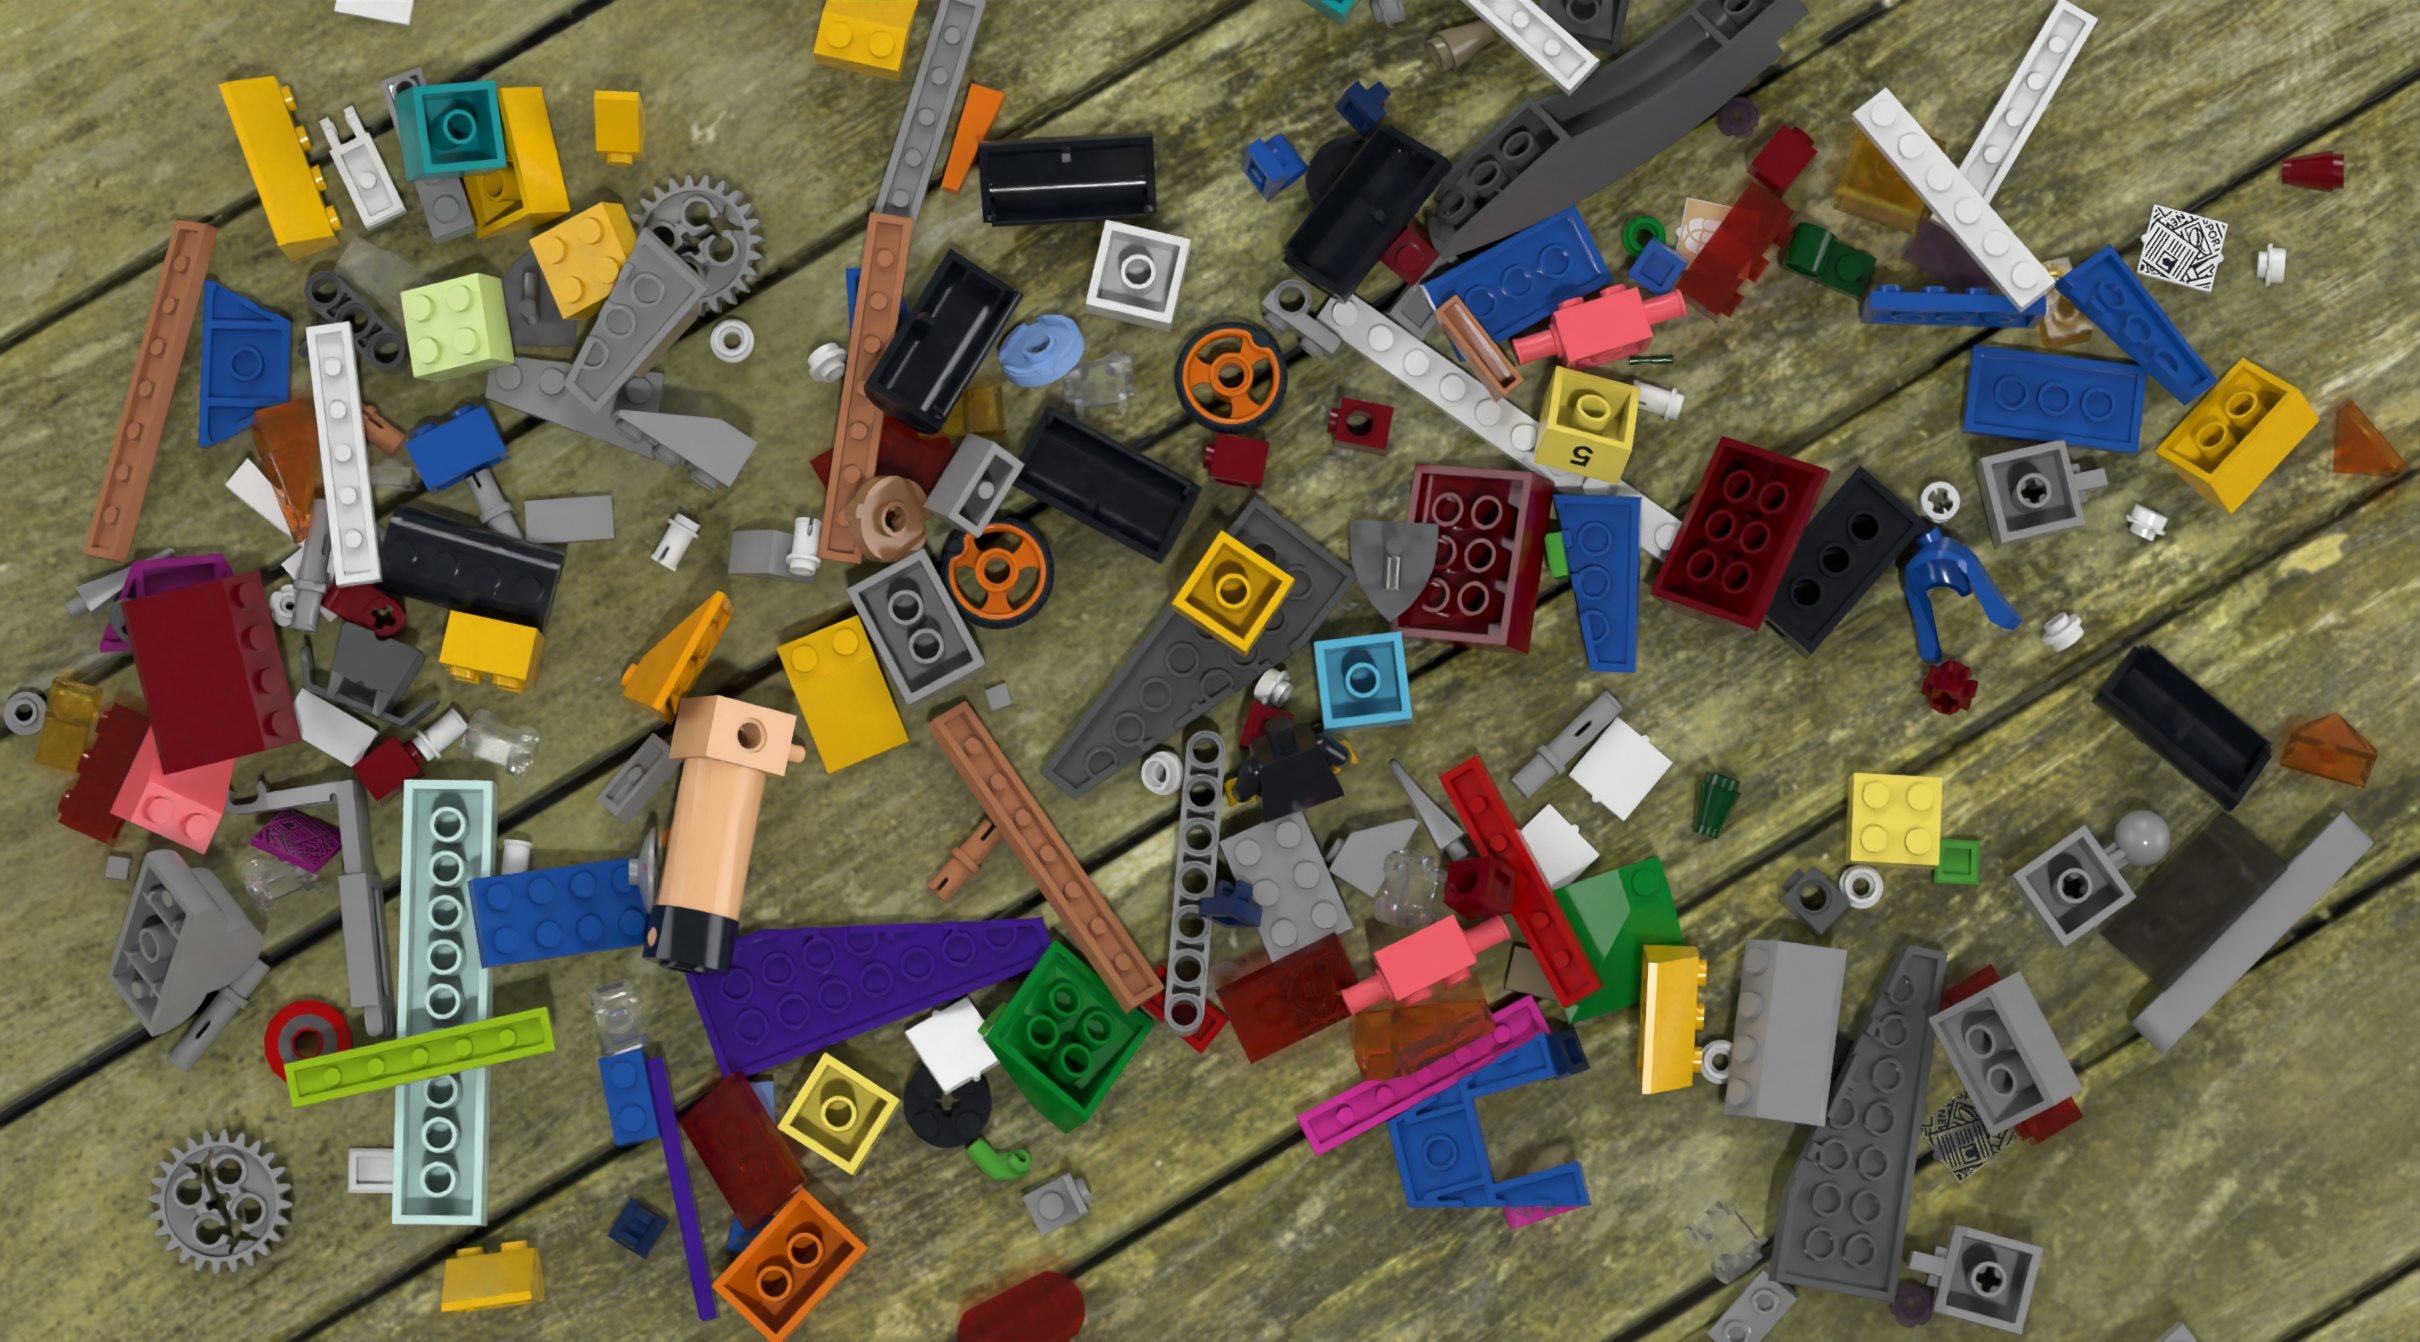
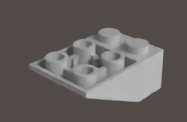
M619 410L613 413L610 418L618 424L615 428L618 434L634 444L641 443L644 440L655 448L652 452L655 458L672 468L678 467L681 464L692 471L688 478L709 492L711 490L715 491L716 488L719 490L729 488L757 445L756 441L718 418Z

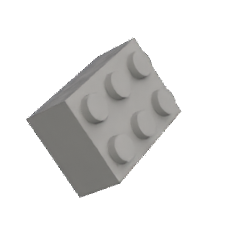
M924 548L846 589L910 711L988 670L984 659Z
M1302 810L1267 823L1263 822L1219 842V849L1235 884L1237 880H1243L1253 886V895L1249 903L1263 910L1260 927H1255L1272 967L1353 931V924Z

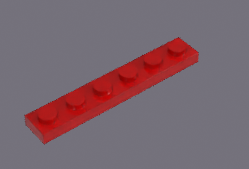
M1474 756L1438 777L1480 856H1493L1517 873L1512 915L1562 1008H1569L1604 988L1603 982L1481 757Z

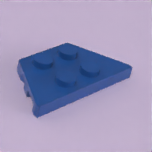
M205 280L198 441V446L202 449H208L290 410L293 324L291 321L258 306V304L243 296L229 291L212 280Z

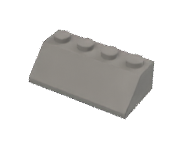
M1746 939L1724 1115L1761 1122L1825 1127L1847 950L1784 941Z

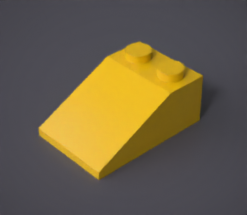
M858 615L777 647L828 775L910 742Z
M527 1240L502 1243L501 1252L484 1254L483 1246L456 1250L457 1258L446 1260L441 1296L442 1312L465 1313L546 1301L539 1248H528Z

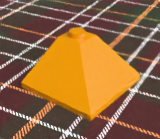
M719 590L716 591L643 656L639 665L632 663L620 683V686L625 688L622 693L625 700L672 725L678 714L681 698L688 697L736 612L726 594Z

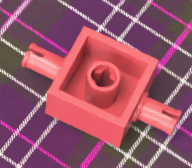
M1620 284L1602 290L1600 292L1601 298L1584 302L1583 297L1564 301L1558 304L1559 310L1553 312L1548 330L1511 340L1519 366H1523L1526 363L1556 355L1561 367L1583 371L1646 352L1653 338L1651 325L1680 316H1687L1683 296L1680 290L1676 289L1674 292L1642 301L1638 287L1626 290L1625 284Z
M1454 914L1373 953L1371 960L1376 968L1374 970L1375 975L1354 986L1341 990V995L1352 1016L1387 998L1390 1002L1392 1001L1394 1006L1404 1002L1406 1008L1409 1009L1431 998L1432 993L1430 989L1441 983L1448 990L1470 979V976H1472L1470 969L1477 963L1476 954L1504 940L1511 939V935L1501 915L1494 916L1464 931L1462 927L1460 928Z

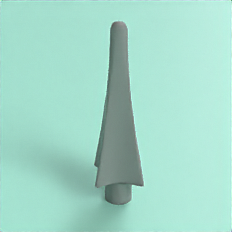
M167 548L146 560L172 558L175 555V550ZM131 566L75 587L79 596L64 604L72 618L75 619L88 610L94 618L118 598Z
M1391 761L1389 764L1391 771L1413 803L1439 855L1446 851L1454 862L1461 861L1467 857L1469 852L1461 842L1465 838L1463 836L1464 832L1424 794L1397 761Z

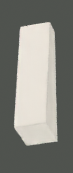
M247 458L225 486L300 547H304L308 524Z

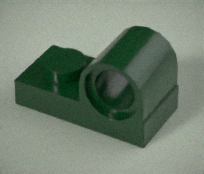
M1800 222L1793 232L1779 268L1859 301L1877 258L1837 242V236L1822 227L1807 222Z

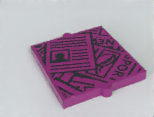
M291 809L282 810L252 837L250 843L251 846L278 857V860L281 862L287 861L314 874L342 849L340 831L322 824V821L319 819L313 820Z

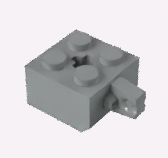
M2065 440L1982 457L1974 465L1995 550L2080 531L2086 525L2081 504L2088 502L2086 493L2104 489L2108 486L2104 468L2081 472L2079 463L2071 465ZM2026 485L2029 486L2031 492L2038 491L2040 495L2034 501V504L2031 503L2029 498L2022 497L2021 493L2026 489Z
M1952 1225L1950 1226L1945 1248L1936 1246L1934 1256L1911 1251L1906 1269L1929 1275L1926 1285L1935 1287L1929 1312L2005 1333L2021 1335L2043 1248L1976 1229ZM1986 1268L1990 1269L1989 1277L1996 1279L1995 1286L1986 1287L1983 1292L1981 1290V1283L1976 1281V1275L1984 1273Z

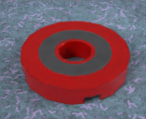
M316 1000L296 1001L282 1008L269 1022L264 1037L265 1057L272 1071L285 1082H287L284 1064L353 1049V1032L346 1018L333 1006ZM312 1031L319 1036L321 1046L315 1055L305 1057L298 1051L297 1042L303 1033Z

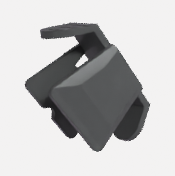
M350 622L344 623L341 628L328 690L316 685L314 664L309 646H304L300 649L304 688L310 693L409 731L440 704L439 699L433 696L421 703L402 719L392 715L425 662V657L418 653L417 649L394 639L385 640L377 637L375 632Z

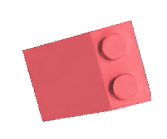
M150 725L110 813L204 855L224 812L236 758L164 775Z

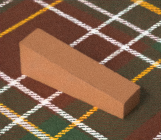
M1457 295L1453 296L1432 313L1496 403L1524 381Z

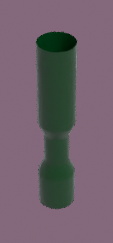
M1673 355L1629 356V364H1673Z

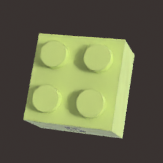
M474 273L400 292L414 378L441 382L515 363L501 278Z

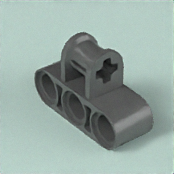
M323 270L315 272L308 278L304 287L305 298L325 318L320 325L347 322L353 315L358 313L367 315L368 324L366 328L360 333H353L356 361L363 356L378 371L391 376L400 374L407 369L411 357L406 342L337 275ZM327 283L336 284L337 294L334 300L329 303H319L317 293L320 287ZM307 338L298 349V354L302 358L309 357ZM388 343L397 344L399 348L397 358L391 363H380L378 355L382 346Z

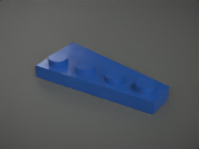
M2111 244L2062 276L2055 283V288L2184 406L2218 381Z
M1553 494L1560 519L1564 548L1566 549L1573 590L1578 603L1579 618L1591 671L1635 673L1637 672L1642 497Z

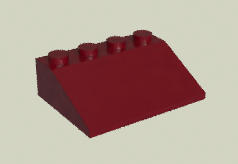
M1722 436L1650 591V595L1679 614L1709 624L1758 632L1829 477L1830 471Z
M1415 464L1406 522L1439 524L1438 546L1434 568L1424 590L1410 608L1390 623L1389 633L1401 631L1402 638L1484 651L1528 655L1545 550L1544 537H1546L1555 483L1533 472Z
M259 570L120 603L164 775L302 741Z

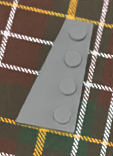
M647 227L641 230L609 298L605 301L590 335L584 342L563 384L595 415L711 287L710 284Z
M514 357V364L488 370L485 394L487 400L532 417L541 418L560 425L562 428L601 440L603 443L639 454L641 457L655 461V457L652 455L655 449L644 440L637 444L627 440L615 431L618 424L610 418L613 413L619 410L661 413L665 381L664 373L648 371L641 379L632 374L595 415L563 385L574 363Z

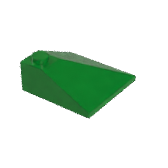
M1659 856L1553 890L1605 986L1573 1006L1564 1009L1568 1025L1640 1003L1643 944L1685 946L1671 891Z
M1055 939L983 1037V1040L1032 1107L1063 1133L1067 1134L1089 1120L1155 1023L1137 1008L1125 1014L1103 980Z

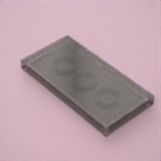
M2222 811L2100 935L2109 946L2163 992H2166L2273 885L2288 867L2286 862Z

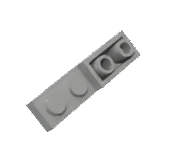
M421 67L380 81L400 144L394 95L410 87L428 85ZM461 177L414 181L436 245L477 231Z

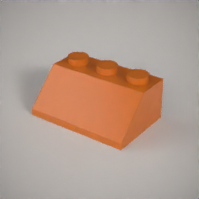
M802 1187L711 1287L770 1342H785L866 1255L870 1248Z

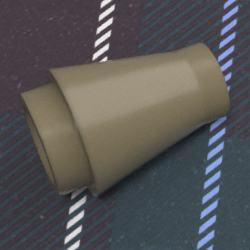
M1479 19L1472 23L1434 32L1433 38L1426 42V47L1433 64L1440 72L1448 69L1455 71L1485 45L1493 42L1494 36L1490 26L1484 20Z

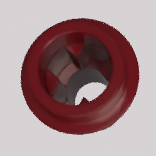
M2333 150L2291 157V159H2282V185H2291L2333 193V189H2344V154H2333Z

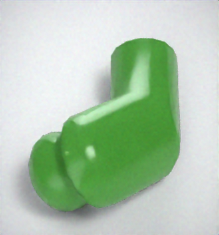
M981 1137L965 1152L994 1181L1019 1180L1029 1173L1032 1165L1031 1156L1027 1151L1016 1149L1014 1152L996 1153Z

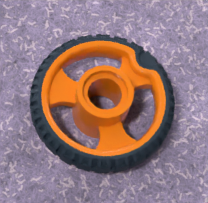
M1220 322L1200 330L1186 343L1176 363L1175 388L1182 407L1196 423L1217 433L1242 434L1262 426L1277 412L1287 390L1288 372L1280 348L1264 331L1242 322ZM1231 337L1242 338V348L1239 354H1223L1216 358L1212 365L1201 362L1197 357V354L1213 341ZM1269 360L1273 373L1272 388L1266 401L1262 406H1259L1252 402L1248 396L1253 385L1252 367L1259 361ZM1227 368H1235L1243 374L1244 380L1238 387L1227 388L1219 381L1220 373ZM1200 384H1209L1212 393L1219 400L1232 404L1230 418H1222L1205 410L1197 402L1191 389Z
M993 516L981 535L991 532L1009 533L1022 539L1020 548L1012 554L1001 548L989 549L982 553L974 543L976 537L959 531L950 541L944 553L941 564V581L961 617L979 627L1000 630L1013 628L1027 622L1043 608L1051 594L1055 572L1050 549L1036 530L1028 524L1011 517ZM1002 562L1010 568L1009 577L1002 583L990 582L985 577L986 569L992 563ZM968 567L975 570L979 587L988 594L987 602L982 609L975 608L963 597L956 580V568ZM1026 568L1039 569V581L1035 592L1023 606L1013 610L1007 602V595L1017 588L1020 581V571Z

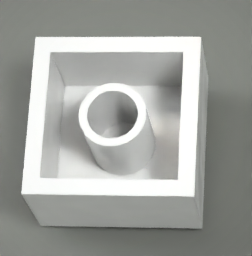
M1106 220L1085 303L1086 313L1171 332L1191 252V239Z

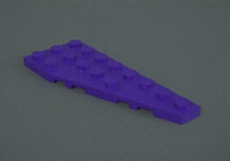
M1042 918L762 929L736 939L730 974L728 976H699L685 973L725 1084L729 1085L1031 971L1051 942Z

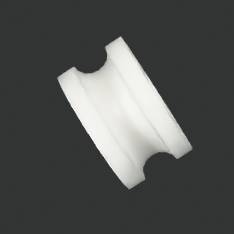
M1939 481L1925 488L1919 498L1918 505L1925 519L1933 523H1943L1956 514L1960 505V497L1954 486ZM1938 491L1945 493V501L1951 504L1950 510L1947 511L1946 508H1943L1941 514L1932 511L1934 504L1928 501L1929 494L1935 497Z

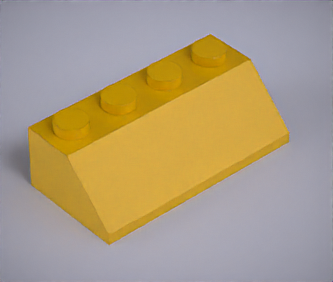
M275 76L236 80L219 84L218 86L279 248L293 262L339 245L340 242L336 231L343 229L334 205L326 207L321 191L328 189L319 165L311 167L306 151L312 150L313 147L305 126L296 127L291 112L297 110L298 107L290 86L281 87Z

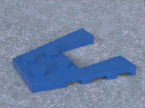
M1539 1033L1534 1036V1039L1506 1052L1482 1069L1468 1074L1458 1080L1456 1084L1438 1094L1435 1093L1387 1121L1409 1208L1568 1207L1592 1205L1582 1165L1579 1161L1496 1183L1474 1099L1557 1077L1558 1072L1547 1033Z

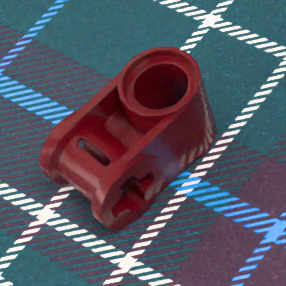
M334 579L327 594L321 601V606L350 623H355L375 632V635L391 638L399 635L405 629L407 623V613L404 607L398 601L377 590L375 585L371 583L339 588L336 585V579ZM391 606L393 608L391 616L396 619V622L393 626L384 625L380 629L378 627L380 619L375 614L378 609L386 611Z

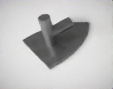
M531 248L513 264L502 279L512 347H576V320L562 318Z
M1351 520V561L1358 584L1370 604L1389 623L1410 608L1424 590L1435 564L1439 524Z

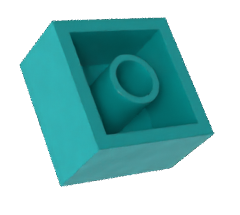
M495 80L414 86L394 95L407 182L489 175L507 167Z

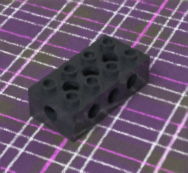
M1859 466L1805 527L1762 622L1807 660L1927 523L1863 467ZM1862 521L1868 524L1872 530V538L1869 540L1857 538L1852 532V523ZM1826 554L1839 556L1844 565L1843 571L1834 573L1827 570L1823 564V556ZM1805 586L1811 589L1815 596V603L1812 605L1800 604L1794 597V588Z

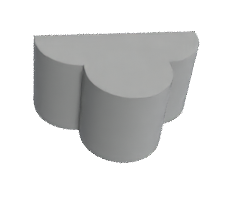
M168 849L156 850L145 855L106 976L153 1037L168 1032L187 1020L199 1008L207 993L221 989L242 976L258 958L262 950L263 938L211 870L202 867L190 869L177 852Z

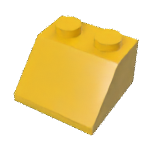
M827 0L822 12L813 51L816 64L901 82L920 0Z

